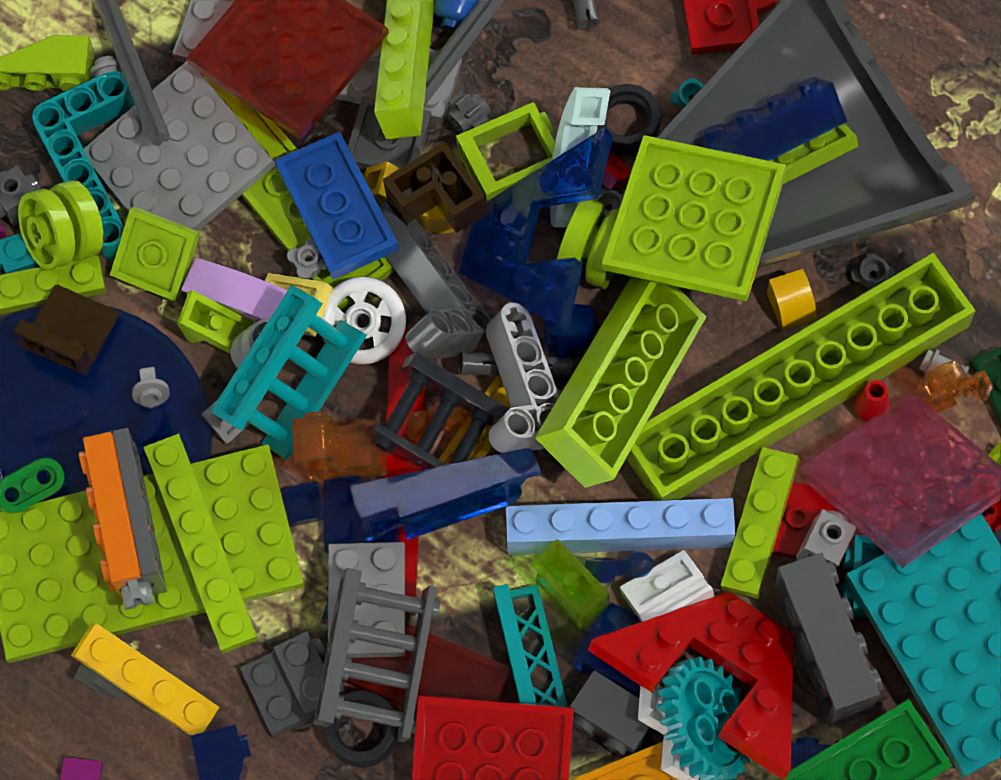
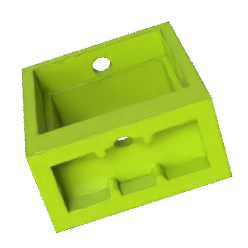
M534 102L456 135L457 151L470 177L484 194L487 209L551 181L555 141L550 132L553 129L545 112L539 113ZM531 124L548 159L495 181L478 147Z

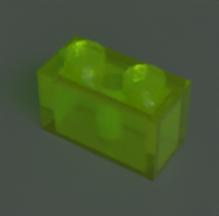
M558 539L529 564L530 577L581 630L609 606L610 592Z

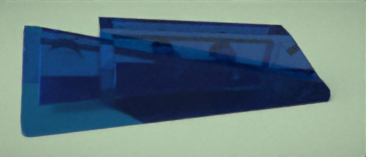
M525 448L356 484L350 487V491L367 541L373 540L403 526L407 540L514 504L522 495L521 485L525 480L538 476L541 471L532 450Z

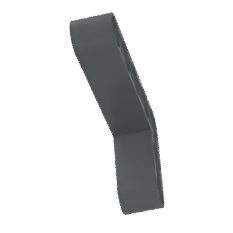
M386 199L379 208L399 246V251L387 255L386 258L427 313L406 334L405 339L408 346L414 353L418 352L428 359L460 357L461 352L472 353L487 338L486 327L491 320L417 219L405 224L389 200Z

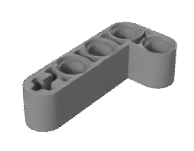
M508 303L486 327V336L511 405V409L490 428L488 434L491 445L503 454L543 449L544 447L535 437L559 398L528 310L518 303Z

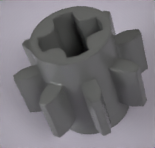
M461 91L449 101L451 112L447 114V119L452 127L461 134L486 123L489 120L487 116L491 114V110L479 94L465 95Z

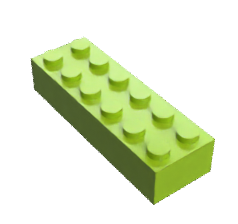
M631 277L535 439L585 488L614 480L705 321L706 316L677 286Z

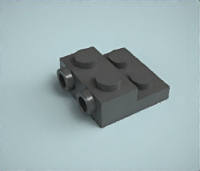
M308 631L273 647L274 652L240 667L272 738L314 719L324 666L322 660L325 659L326 650L320 638L317 637L312 640ZM341 684V686H340V692H339V693H341V692L344 691V688H343L342 684Z

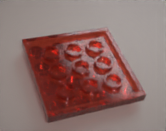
M235 0L186 59L188 65L302 140L382 44V40L389 32L386 26L346 0Z

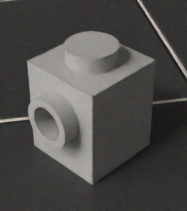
M822 509L814 518L796 559L801 560L822 552L826 563L832 562L836 569L857 526L849 523L848 519L839 512H827Z

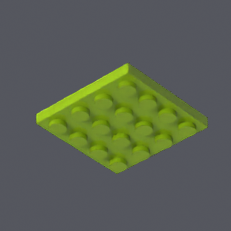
M644 135L602 261L603 270L747 302L786 176V164Z

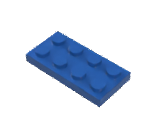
M340 132L274 160L276 168L332 279H336L399 251L398 242Z

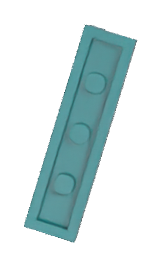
M508 584L493 587L495 604L519 703L537 704L536 695L541 698L538 703L539 705H544L547 702L552 706L568 707L538 584L511 591ZM532 596L535 610L529 620L526 621L515 614L512 601ZM537 617L540 629L532 625ZM518 624L524 627L521 632H519ZM528 630L543 638L544 646L537 657L523 649L522 640ZM545 653L547 655L549 665L541 661ZM526 659L532 662L529 669ZM537 666L552 675L553 681L545 694L532 686L530 677ZM554 689L558 701L550 697Z

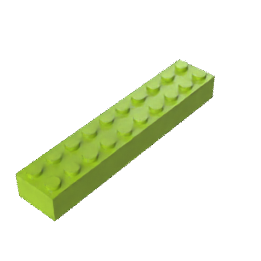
M932 253L647 421L626 459L654 501L680 500L761 452L762 447L767 448L858 394L870 381L885 378L925 354L928 349L932 350L970 327L976 310L936 255Z

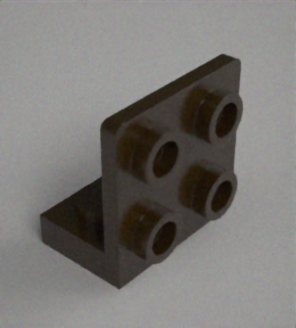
M55 285L33 324L20 319L14 333L22 348L87 376L119 319V313L117 310L63 286Z

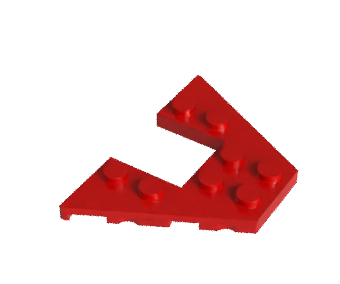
M727 592L602 635L591 641L588 651L651 693L661 683L662 678L669 673L668 669L676 664L689 646L708 659H712L717 665H721L725 670L751 686L752 689L723 726L718 737L780 779L785 780L791 770L793 632L733 593Z

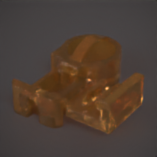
M950 361L937 366L927 374L924 385L928 394L920 398V401L927 415H932L954 407L957 404L954 397L964 396L967 398L972 392L974 395L978 392L983 402L988 399L993 385L985 370L967 378L958 361ZM937 398L940 399L941 404H937Z

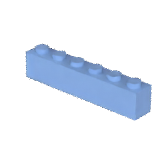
M733 498L506 506L508 555L732 548L735 539Z

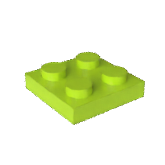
M132 207L129 210L109 276L172 301H177L181 297V289L185 283L201 232L138 207Z

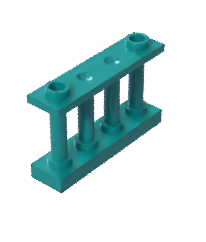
M293 285L286 292L210 411L240 431L243 430L247 422L267 434L261 444H269L270 450L286 460L293 453L367 336L362 331L342 320L339 321L336 327H333L317 315L323 303ZM308 327L327 340L316 359L296 346ZM287 359H290L307 371L296 390L276 378ZM267 390L287 402L276 421L256 410Z

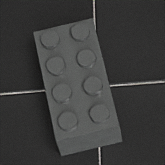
M821 552L779 567L773 589L789 629L794 633L793 639L829 727L872 713L880 696L879 690H882L883 687L876 668L870 669L864 656L868 654V649L861 632L855 633L850 619H853L851 605L846 597H840L835 585L839 583L835 566L832 562L826 563Z

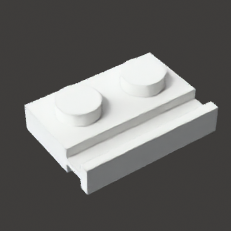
M685 550L620 586L622 596L642 622L714 597L713 588L704 580V576Z

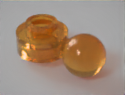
M460 406L459 408H454L442 430L452 432L461 427L466 421L464 417L468 411ZM437 407L430 414L425 411H415L408 416L405 428L411 438L420 440Z

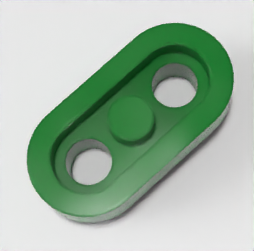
M50 458L36 459L1 478L0 511L7 514L20 513L56 493L64 482V472L61 465ZM40 470L46 474L44 484H40L37 480V473ZM8 488H11L15 493V497L11 502L5 498V491Z

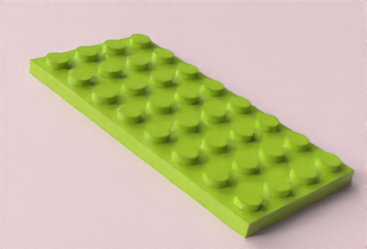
M269 444L192 463L193 472L244 603L303 588L304 583ZM154 473L145 475L144 481L167 592L153 595L155 601L153 604H140L136 608L124 610L123 602L117 591H110L108 582L104 580L100 559H105L106 556H103L101 545H97L93 529V523L99 521L96 520L94 510L90 509L86 491L42 501L20 513L7 514L0 512V633L8 663L75 647L91 623H97L117 636L206 613Z

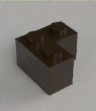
M445 141L383 179L386 198L405 224L410 223L437 206L454 231L458 233L487 215L484 194Z

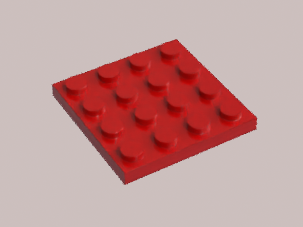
M419 695L412 780H569L574 707Z

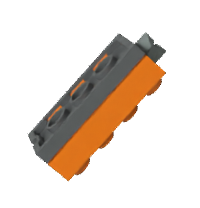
M128 428L115 430L113 434L106 432L84 437L85 451L79 452V458L83 473L87 475L89 485L91 486L86 488L89 506L91 510H94L96 520L99 521L93 523V529L97 545H101L103 556H106L105 559H100L104 580L108 582L111 592L117 591L123 602L124 610L136 608L140 604L155 603L153 595L165 593L167 588L138 449L135 442H133Z

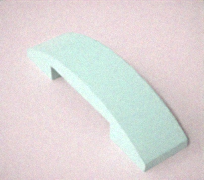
M574 87L564 108L556 136L551 168L550 217L553 227H568L571 217L582 198L586 196L592 199V193L587 189L597 126L605 124L610 96L608 88Z

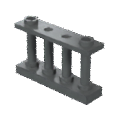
M346 568L340 576L313 725L329 727L334 723V718L340 719L341 716L398 727L395 741L404 742L410 739V734H415L417 711H415L429 628L431 620L436 621L440 609V599L435 598L437 587L429 585L422 591L420 599L368 588L366 583L360 582L362 571ZM362 602L417 613L415 635L412 636L359 625V621L353 619L355 606H361ZM355 640L411 651L408 673L353 663L351 658L346 657L348 643H354ZM353 678L405 689L401 712L344 700L345 697L339 695L341 681Z

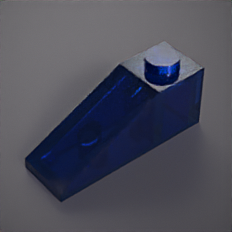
M236 724L190 735L199 780L246 779L248 768L245 758L252 757L247 734L240 735Z

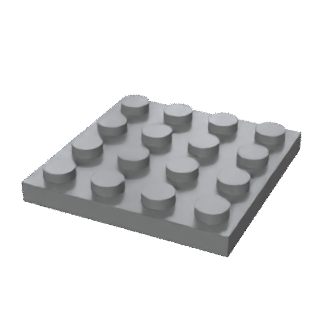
M188 59L152 90L170 134L168 141L162 142L160 146L153 145L152 141L148 139L137 108L134 105L88 144L84 151L93 168L128 211L132 207H138L199 231L276 165L273 159Z

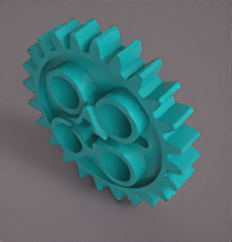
M702 657L677 663L675 667L668 669L669 676L662 678L665 688L658 690V693L665 702L657 705V708L665 713V718L659 720V723L667 726L669 731L664 735V740H672L674 744L671 754L679 753L681 755L680 767L689 765L691 777L699 775L700 780H732L737 778V774L745 772L744 765L750 763L751 760L720 739L718 735L742 702L739 699L741 688L733 689L731 686L733 676L723 677V667L721 665L714 667L712 659L703 661Z

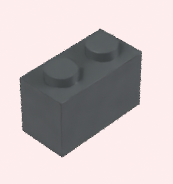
M595 670L570 705V707H574L573 726L588 736L592 732L605 740L603 743L605 747L621 757L625 753L632 755L638 752L653 729L638 720L639 698Z

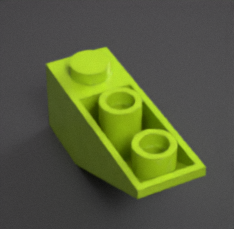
M52 35L0 57V90L19 87L31 91H42L45 88L68 91L91 80L92 77L90 76L89 69L93 66L95 51L88 35Z

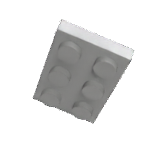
M404 542L329 544L328 640L340 576L346 568L362 571L360 582L366 583L368 588L405 595ZM362 602L361 606H355L353 619L358 620L359 625L405 634V611ZM355 640L354 643H348L346 654L348 658L406 656L403 649Z

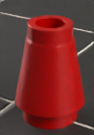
M880 380L870 381L854 399L856 414L867 422H879L889 414L891 404L886 384Z

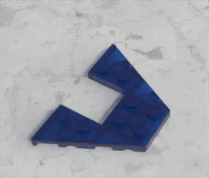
M602 128L487 201V215L470 226L459 273L490 292L506 298L511 303H518L539 318H543L557 325L562 330L568 331L583 264L575 257L526 263L540 208L599 199L613 135L606 128Z

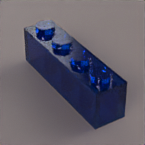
M811 77L798 84L799 89L788 94L783 92L771 96L766 100V105L756 110L755 108H749L735 115L736 120L726 125L716 124L703 131L704 136L694 140V142L699 147L770 161L848 121L833 82L818 79V77Z

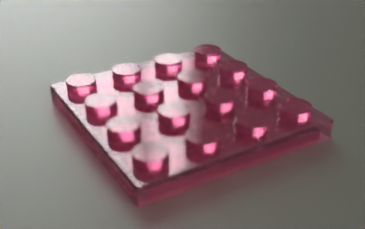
M912 391L889 406L886 412L874 416L800 467V477L902 568L1001 499V466Z

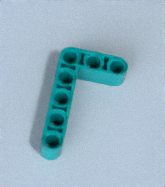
M118 71L106 72L36 106L32 115L38 135L62 182L76 180L80 177H88L82 185L88 189L96 205L103 206L102 210L99 211L103 226V240L108 235H118V238L113 242H103L100 255L107 260L115 259L124 226L77 136L125 114L133 106V98L124 75ZM122 90L117 96H108L112 91ZM83 105H90L85 111H77ZM58 120L54 126L45 127L47 122ZM64 149H73L68 155H59Z

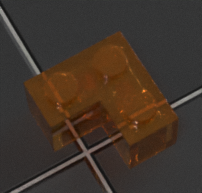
M310 412L305 414L304 418L292 419L294 462L315 485L387 475L386 452L375 447L372 444L373 438L365 434L369 426L376 424L375 421L356 419L351 421L350 425L338 426L329 414L323 412Z

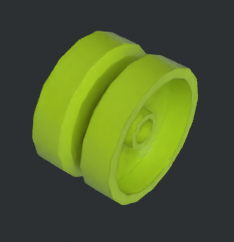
M69 180L54 185L50 190L42 188L21 197L18 205V220L21 234L30 255L41 268L52 270L65 266L72 260L81 261L100 253L103 246L101 216L90 192L79 181Z
M586 196L582 198L565 231L557 256L556 271L574 278L586 266V282L603 290L607 288L615 273L604 271L602 261L619 209L615 208L604 219L603 203Z

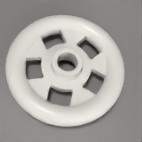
M371 277L351 278L333 288L322 317L333 327L342 320L367 335L365 339L373 337L374 348L367 350L358 349L350 363L361 365L375 363L389 356L401 342L406 327L405 309L398 294L386 283ZM368 292L382 298L378 308L364 302ZM349 295L355 301V304L345 314L337 306ZM362 314H366L369 317V324L364 328H360L357 324V319ZM381 316L391 317L389 333L379 332Z

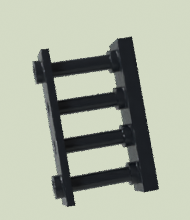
M418 352L406 357L400 368L401 371L408 374L407 379L409 383L386 425L382 426L379 423L371 425L366 429L365 434L373 438L372 444L378 449L387 453H392V451L398 453L467 495L468 498L466 500L474 507L486 511L487 508L493 509L502 506L504 499L492 491L512 454H503L497 451L479 484L461 474V471L485 427L493 426L509 408ZM429 387L440 394L439 399L441 401L415 446L397 434L422 389ZM460 406L471 413L470 418L472 421L447 465L429 453L453 409Z

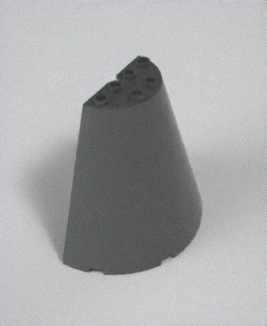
M782 0L657 137L757 158L838 117L857 136L859 147L782 185L758 268L964 208L975 201L973 191L954 163L948 165L941 158L877 63L861 33L850 20V14L842 0Z

